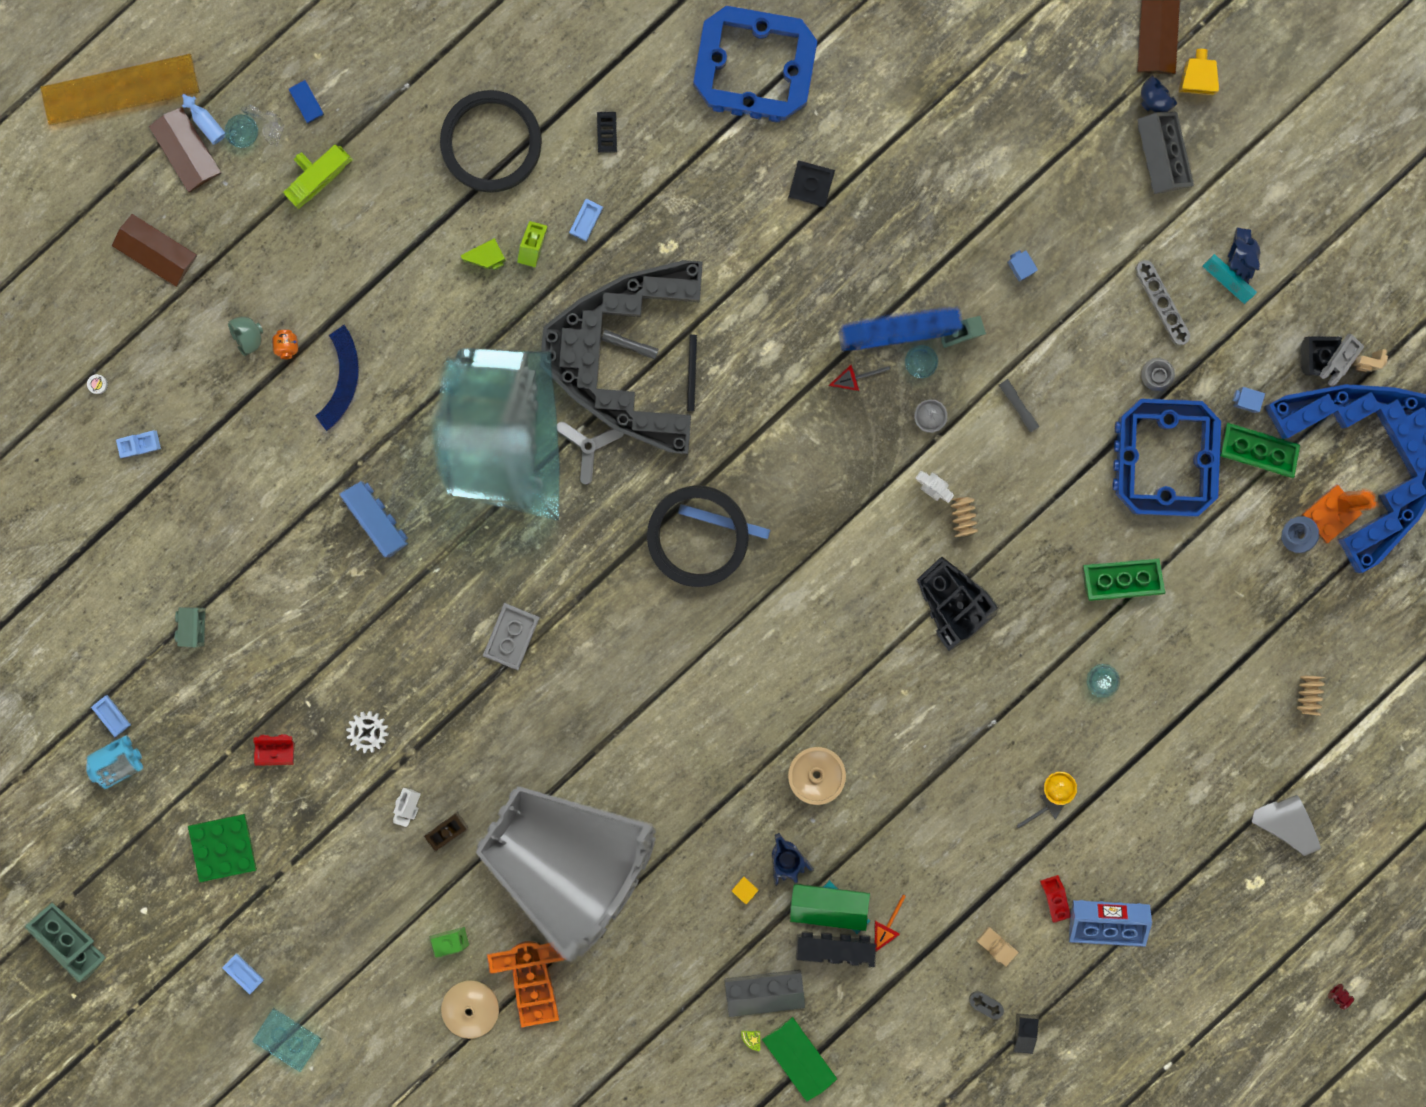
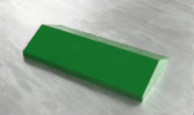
M1231 423L1226 424L1220 443V456L1290 478L1295 477L1300 444Z
M1160 559L1083 565L1085 590L1089 601L1163 595L1166 593Z
M794 884L790 922L866 931L870 893Z
M793 1017L762 1038V1041L806 1102L823 1093L837 1080V1077Z

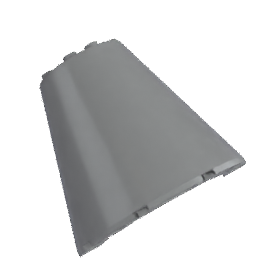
M518 786L511 791L506 806L503 805L499 810V820L490 824L488 834L479 841L476 853L562 957L567 961L576 960L577 955L582 956L601 938L607 930L605 927L609 924L610 919L615 920L639 882L636 879L637 876L641 874L642 869L645 870L655 844L656 838L654 835L656 830L648 823Z

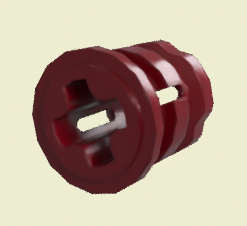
M1338 984L1330 990L1328 997L1330 999L1334 998L1333 1001L1339 1004L1341 1009L1345 1010L1354 1002V997L1349 996V992L1346 989L1343 990V984Z

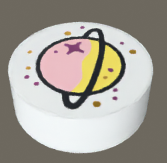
M95 374L89 377L87 387L92 393L101 394L106 391L108 382L105 377Z

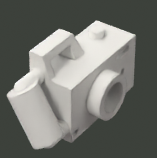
M402 789L400 797L395 802L393 823L407 827L410 820L415 819L418 811L416 804L420 793L412 789Z

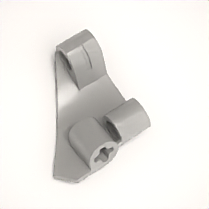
M1298 795L1254 810L1253 824L1288 843L1303 856L1321 849L1312 822Z

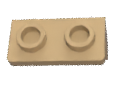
M1387 350L1375 351L1372 353L1371 358L1359 356L1351 367H1355V371L1362 373L1383 369L1388 360Z

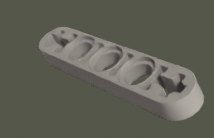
M1148 260L1139 262L1135 267L1136 275L1172 342L1180 346L1186 344L1190 339V333L1155 267ZM1142 264L1149 267L1147 270L1149 276L1154 275V277L1147 281L1144 280V278H1147L1146 273H1141L1140 271ZM1150 281L1158 283L1159 288L1157 291L1149 289ZM1159 298L1167 300L1168 305L1166 308L1158 306ZM1170 314L1174 315L1177 319L1174 325L1167 323V316ZM1179 324L1181 326V328H1178L1179 333L1185 334V337H1183V342L1181 339H1176V337L1178 336L1177 331L1175 330L1172 332L1171 330L1172 328L1177 327Z

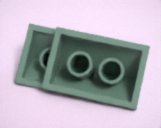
M53 903L25 925V928L79 983L87 980L106 959L92 945L94 940Z

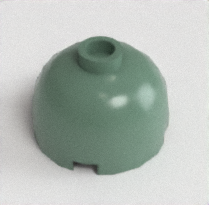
M242 316L228 321L232 338L236 340L239 345L238 349L243 356L251 354L259 348L262 342L261 334H263V329L259 323L255 324L251 318Z

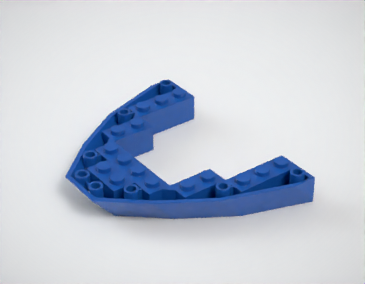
M1345 384L1286 395L1265 405L1264 408L1282 439L1295 435L1331 414L1335 416L1342 429L1376 412L1411 477L1378 495L1387 513L1343 536L1338 541L1356 573H1363L1378 565L1420 520L1426 509V394L1396 387Z

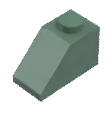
M981 316L961 321L962 328L956 334L940 337L943 347L946 348L985 335L986 332Z

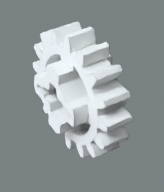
M920 471L915 479L923 485L921 490L936 501L941 498L949 503L954 497L953 493L947 489L948 483L936 474L932 473L929 476L927 473Z
M363 711L360 714L361 717L354 716L355 722L349 721L352 727L346 729V731L351 732L347 739L352 738L353 741L350 745L356 744L357 751L363 748V753H366L368 749L371 752H375V746L380 749L382 748L380 742H387L383 737L389 735V733L384 731V729L388 728V725L383 726L382 723L385 719L379 720L378 713L372 716V711H369L367 715ZM364 719H370L375 722L373 724H368L364 721ZM356 726L359 728L357 736L355 735ZM374 727L370 732V735L361 737L365 732L364 728L369 729ZM378 728H380V736H379V739H378V737L376 736V732H377V729H378ZM368 740L371 745L363 744L361 741Z

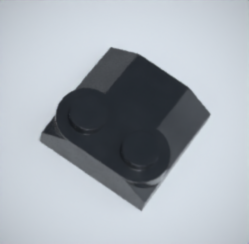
M1304 337L1301 343L1302 372L1307 376L1320 375L1323 368L1328 365L1327 363L1340 346L1342 337ZM1333 370V371L1330 373V375H1333V374H1335L1336 372Z

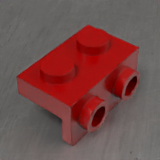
M286 734L278 735V737L260 735L253 738L255 744V766L294 765L295 743L292 736Z

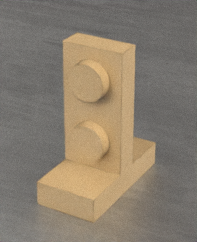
M990 927L976 940L994 959L1005 966L1019 953Z

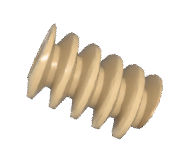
M974 498L951 499L956 501V503L951 505V508L957 509L952 512V515L958 517L952 520L953 523L958 524L953 529L959 531V534L954 537L970 536L978 532V529L972 528V526L977 524V521L971 520L976 517V514L970 512L975 509V506L969 504L975 501Z
M1300 676L1306 682L1299 685L1305 690L1298 693L1304 696V698L1298 699V702L1303 705L1298 706L1297 709L1302 711L1303 714L1321 716V713L1316 710L1322 708L1317 702L1323 701V698L1319 697L1318 694L1324 693L1319 687L1325 685L1324 682L1320 681V679L1325 677Z

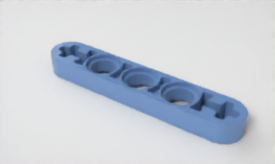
M680 504L678 514L735 530L731 518ZM747 523L748 534L764 539L769 538L771 530Z

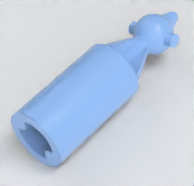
M183 94L182 106L191 109L193 121L210 142L215 145L226 136L225 131L206 109L195 105V96L191 97Z

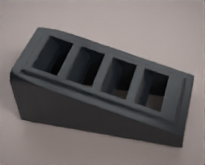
M597 112L598 153L617 152L616 112ZM601 119H612V122H601ZM601 127H613V130H601ZM602 135H613V138H602ZM613 142V146H602V143Z

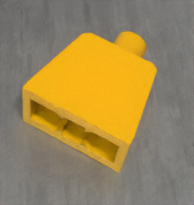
M1196 49V59L1189 58L1186 61L1179 92L1215 95L1219 92L1217 62L1215 60H1207V49Z

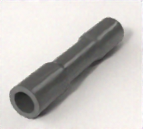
M604 330L601 338L602 341L638 352L640 355L654 360L659 351L655 347L635 342L608 330Z
M1007 379L999 384V387L1007 399L1010 400L1029 432L1031 433L1040 427L1017 395L1010 381Z

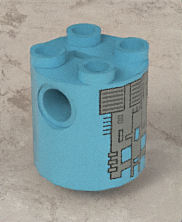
M127 735L87 756L86 771L93 783L97 782L104 789H107L143 769L140 761L142 756L137 748L133 749L131 746L132 742Z

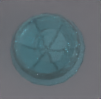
M239 114L228 120L225 125V136L229 143L235 147H248L255 142L258 136V127L253 118L248 115Z
M915 346L908 351L905 358V366L912 376L921 379L927 378L936 371L938 357L935 351L928 346Z
M1096 665L1087 675V685L1094 695L1108 697L1118 690L1120 676L1116 669L1110 665Z

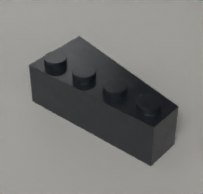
M802 932V935L797 934L796 959L821 963L825 959L828 960V963L841 964L843 961H847V964L853 966L868 963V967L875 968L876 942L874 939H871L870 935H859V938H853L851 934H840V937L832 936V933H821V936L813 935V932Z

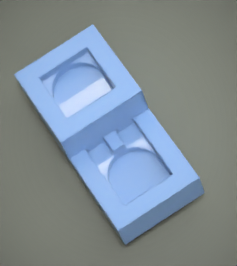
M157 430L116 439L120 458L161 449Z

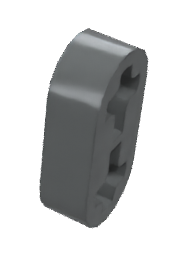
M980 991L971 993L969 1003L974 1009L992 1019H999L1003 1015L1004 1008L998 1001ZM979 996H981V1000L985 1002V1004L982 1005L981 1003H978L977 1005H975V1001L973 1000V998H978ZM988 1005L992 1007H995L997 1005V1009L999 1010V1012L991 1014L992 1011L989 1008H987Z

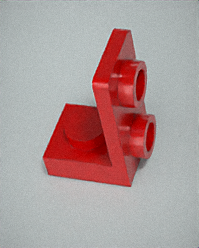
M1056 875L1040 880L1041 887L1047 898L1052 922L1055 923L1070 918L1071 914L1066 892L1059 876Z

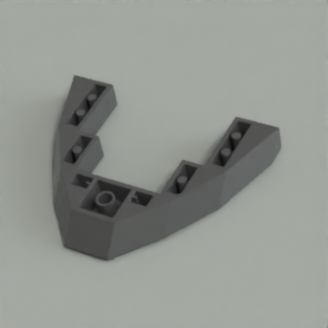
M682 260L623 275L577 300L543 326L540 365L572 399L611 428L667 452L688 455L691 415L634 411L635 392L597 389L603 314L641 317L643 298L700 303L703 262Z

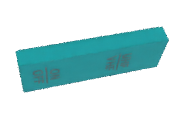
M1215 254L1202 265L1205 270L1243 304L1248 302L1257 293Z

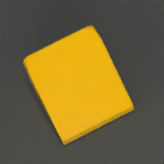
M743 876L731 891L742 902L747 904L758 892V888Z

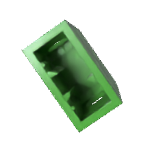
M465 927L429 936L436 958L463 951L469 946Z

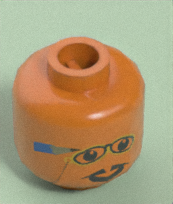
M291 330L277 331V334L272 338L273 352L275 355L280 356L281 359H291L292 355L298 352L297 336Z

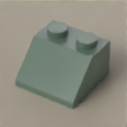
M179 607L175 614V621L178 623V630L175 631V642H178L177 646H204L206 608Z

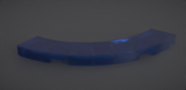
M345 324L329 335L338 355L339 378L331 399L315 415L326 431L330 430L347 411L353 401L359 380L357 350L351 333Z

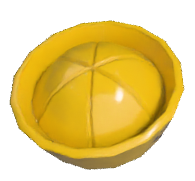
M1055 772L1046 779L1044 793L1050 802L1056 805H1065L1075 798L1077 784L1070 774Z

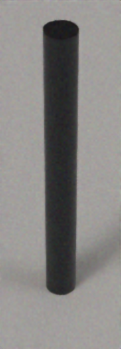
M694 334L689 336L687 411L691 412L695 411L697 335Z

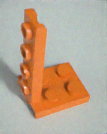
M1335 485L1301 515L1312 519L1318 526L1319 536L1325 543H1329L1363 514L1360 510L1372 509L1377 503L1375 502V496L1369 490L1362 489L1344 492L1339 485Z

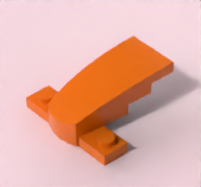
M524 941L518 943L509 951L487 954L490 974L513 970L514 989L521 1028L559 1021L555 994L547 963L566 959L562 957L552 943L540 945V943L535 941Z

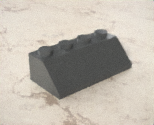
M1158 112L1137 119L1138 131L1141 134L1142 148L1145 152L1147 169L1150 173L1151 187L1154 190V194L1167 193L1194 186L1177 112Z
M800 969L724 978L729 1017L805 1008Z

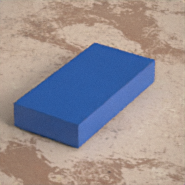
M306 80L289 88L307 123L324 115Z

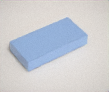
M585 199L569 234L587 242L603 207Z
M108 695L91 707L114 737H117L131 726Z
M237 953L222 967L249 995L264 980Z

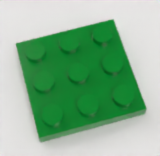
M246 813L188 826L199 882L257 870Z

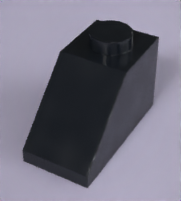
M1017 1013L1013 1052L1033 1054L1039 1019L1036 1015Z

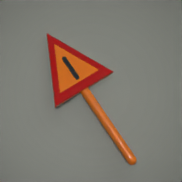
M902 895L887 926L875 920L876 951L900 935V933L891 929L890 926L906 897L905 895Z

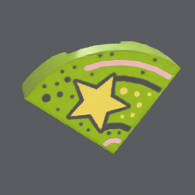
M741 1031L744 1043L750 1049L760 1051V1031Z

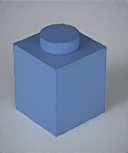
M1019 250L1010 256L1011 260L1007 262L1019 282L1038 271L1027 251L1021 253Z
M1241 387L1234 393V407L1253 413L1260 412L1265 393Z

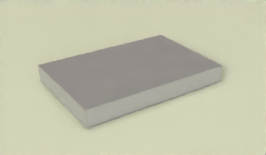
M504 603L483 657L519 670L540 617Z

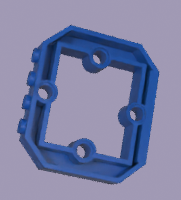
M725 6L704 21L693 85L708 107L712 108V111L722 113L726 110L731 111V114L742 116L744 113L749 114L754 119L766 117L772 122L784 121L807 104L817 40L800 18ZM764 24L767 29L761 32L757 30L756 26ZM723 25L752 30L753 35L758 39L767 38L770 33L798 38L795 60L787 62L783 69L784 79L791 83L787 102L757 97L753 92L739 94L712 89L715 70L722 69L727 62V54L723 48H720ZM720 55L723 59L721 62L716 63L712 60V57ZM789 68H795L798 71V74L795 76H791L788 74L787 70ZM751 99L754 104L751 107H746L743 101Z
M959 308L939 309L842 326L838 333L841 351H852L953 335L962 328Z
M1139 399L1118 418V421L1115 422V433H1118V440L1114 442V452H1117V460H1114L1113 470L1116 471V479H1113V490H1116L1115 495L1133 514L1196 517L1218 499L1221 420L1203 401ZM1166 414L1172 418L1170 425L1164 422ZM1137 419L1156 420L1158 426L1165 430L1174 428L1179 421L1202 422L1201 451L1196 452L1193 457L1194 465L1200 469L1199 497L1176 496L1174 489L1168 486L1159 487L1154 492V495L1134 494L1135 463L1139 460V452L1136 449ZM1126 451L1131 452V461H1126L1124 459V453ZM1203 454L1208 457L1206 465L1200 460ZM1162 491L1168 492L1169 499L1167 501L1161 499Z

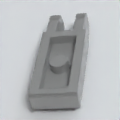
M1347 334L1319 376L1325 379L1334 370L1336 373L1331 376L1328 384L1331 387L1336 385L1349 370L1364 348V345L1352 334Z

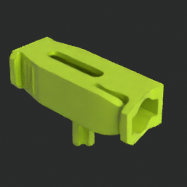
M336 144L314 164L301 152L293 160L302 168L304 173L283 193L300 209L338 176L353 159L341 146H336Z

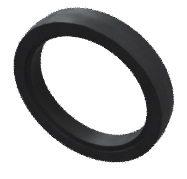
M496 90L478 91L458 101L447 114L440 135L442 157L452 175L472 189L490 193L509 190L522 183L535 168L542 145L539 124L528 106L515 96ZM489 103L507 106L518 113L526 123L530 136L528 154L522 165L512 174L495 180L477 178L466 172L457 162L452 148L453 132L460 118L470 109Z
M688 486L670 493L656 506L648 525L647 543L654 563L664 575L682 585L705 587L723 581L740 566L748 547V526L740 507L727 494L708 486ZM692 498L706 499L722 507L732 519L736 530L735 550L730 560L718 570L705 574L689 573L676 567L665 555L660 542V526L667 511L678 502Z

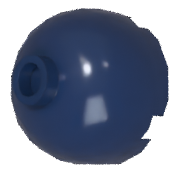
M1153 75L1142 85L1140 95L1143 102L1141 105L1148 112L1150 110L1155 113L1168 112L1178 104L1174 97H1170L1167 88Z

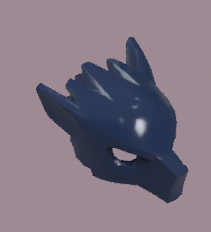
M1237 227L1227 256L1229 258L1227 265H1229L1231 270H1236V275H1239L1241 279L1249 284V280L1253 278L1255 270H1260V246L1255 239L1251 238L1250 229Z
M780 833L775 834L776 845L772 851L775 886L779 883V877L783 881L789 877L797 883L799 872L801 874L805 873V866L810 871H814V868L793 843L785 841Z

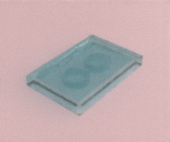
M273 1008L252 1042L301 1072L322 1038Z

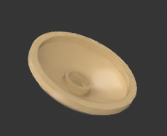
M811 747L801 751L792 760L788 771V780L792 791L799 799L808 804L821 805L831 802L842 792L846 781V770L842 760L833 751L823 747ZM815 771L820 773L818 778L813 777Z
M468 980L457 983L449 989L442 1002L441 1014L445 1025L455 1035L467 1039L478 1038L488 1033L495 1025L499 1015V1003L495 993L487 985L478 981ZM466 1009H471L473 1013L467 1015Z

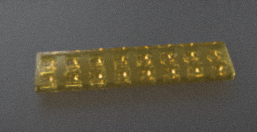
M191 54L40 87L50 126L182 97L183 94L200 93Z

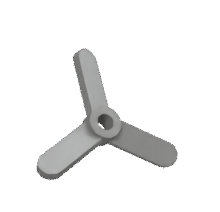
M565 422L558 423L556 427L559 434L581 448L580 481L586 485L592 482L594 452L596 449L624 435V433L612 428L589 439ZM587 443L592 444V448L590 450L586 449Z

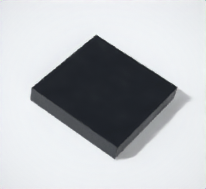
M798 160L788 198L825 208L835 170Z

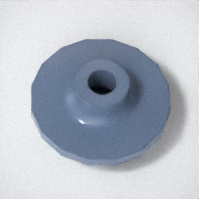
M1305 516L1291 519L1282 530L1284 546L1294 553L1310 551L1319 539L1317 524ZM1305 534L1304 538L1300 539V536Z

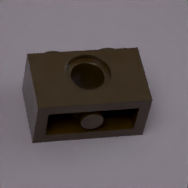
M456 812L424 837L436 852L467 830L468 825L460 814Z

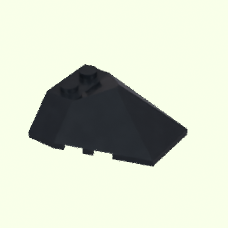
M940 557L917 579L925 602L928 601L931 609V619L934 618L938 629L936 630L937 635L948 651L953 650L974 636L998 613L999 607L989 593L944 557Z

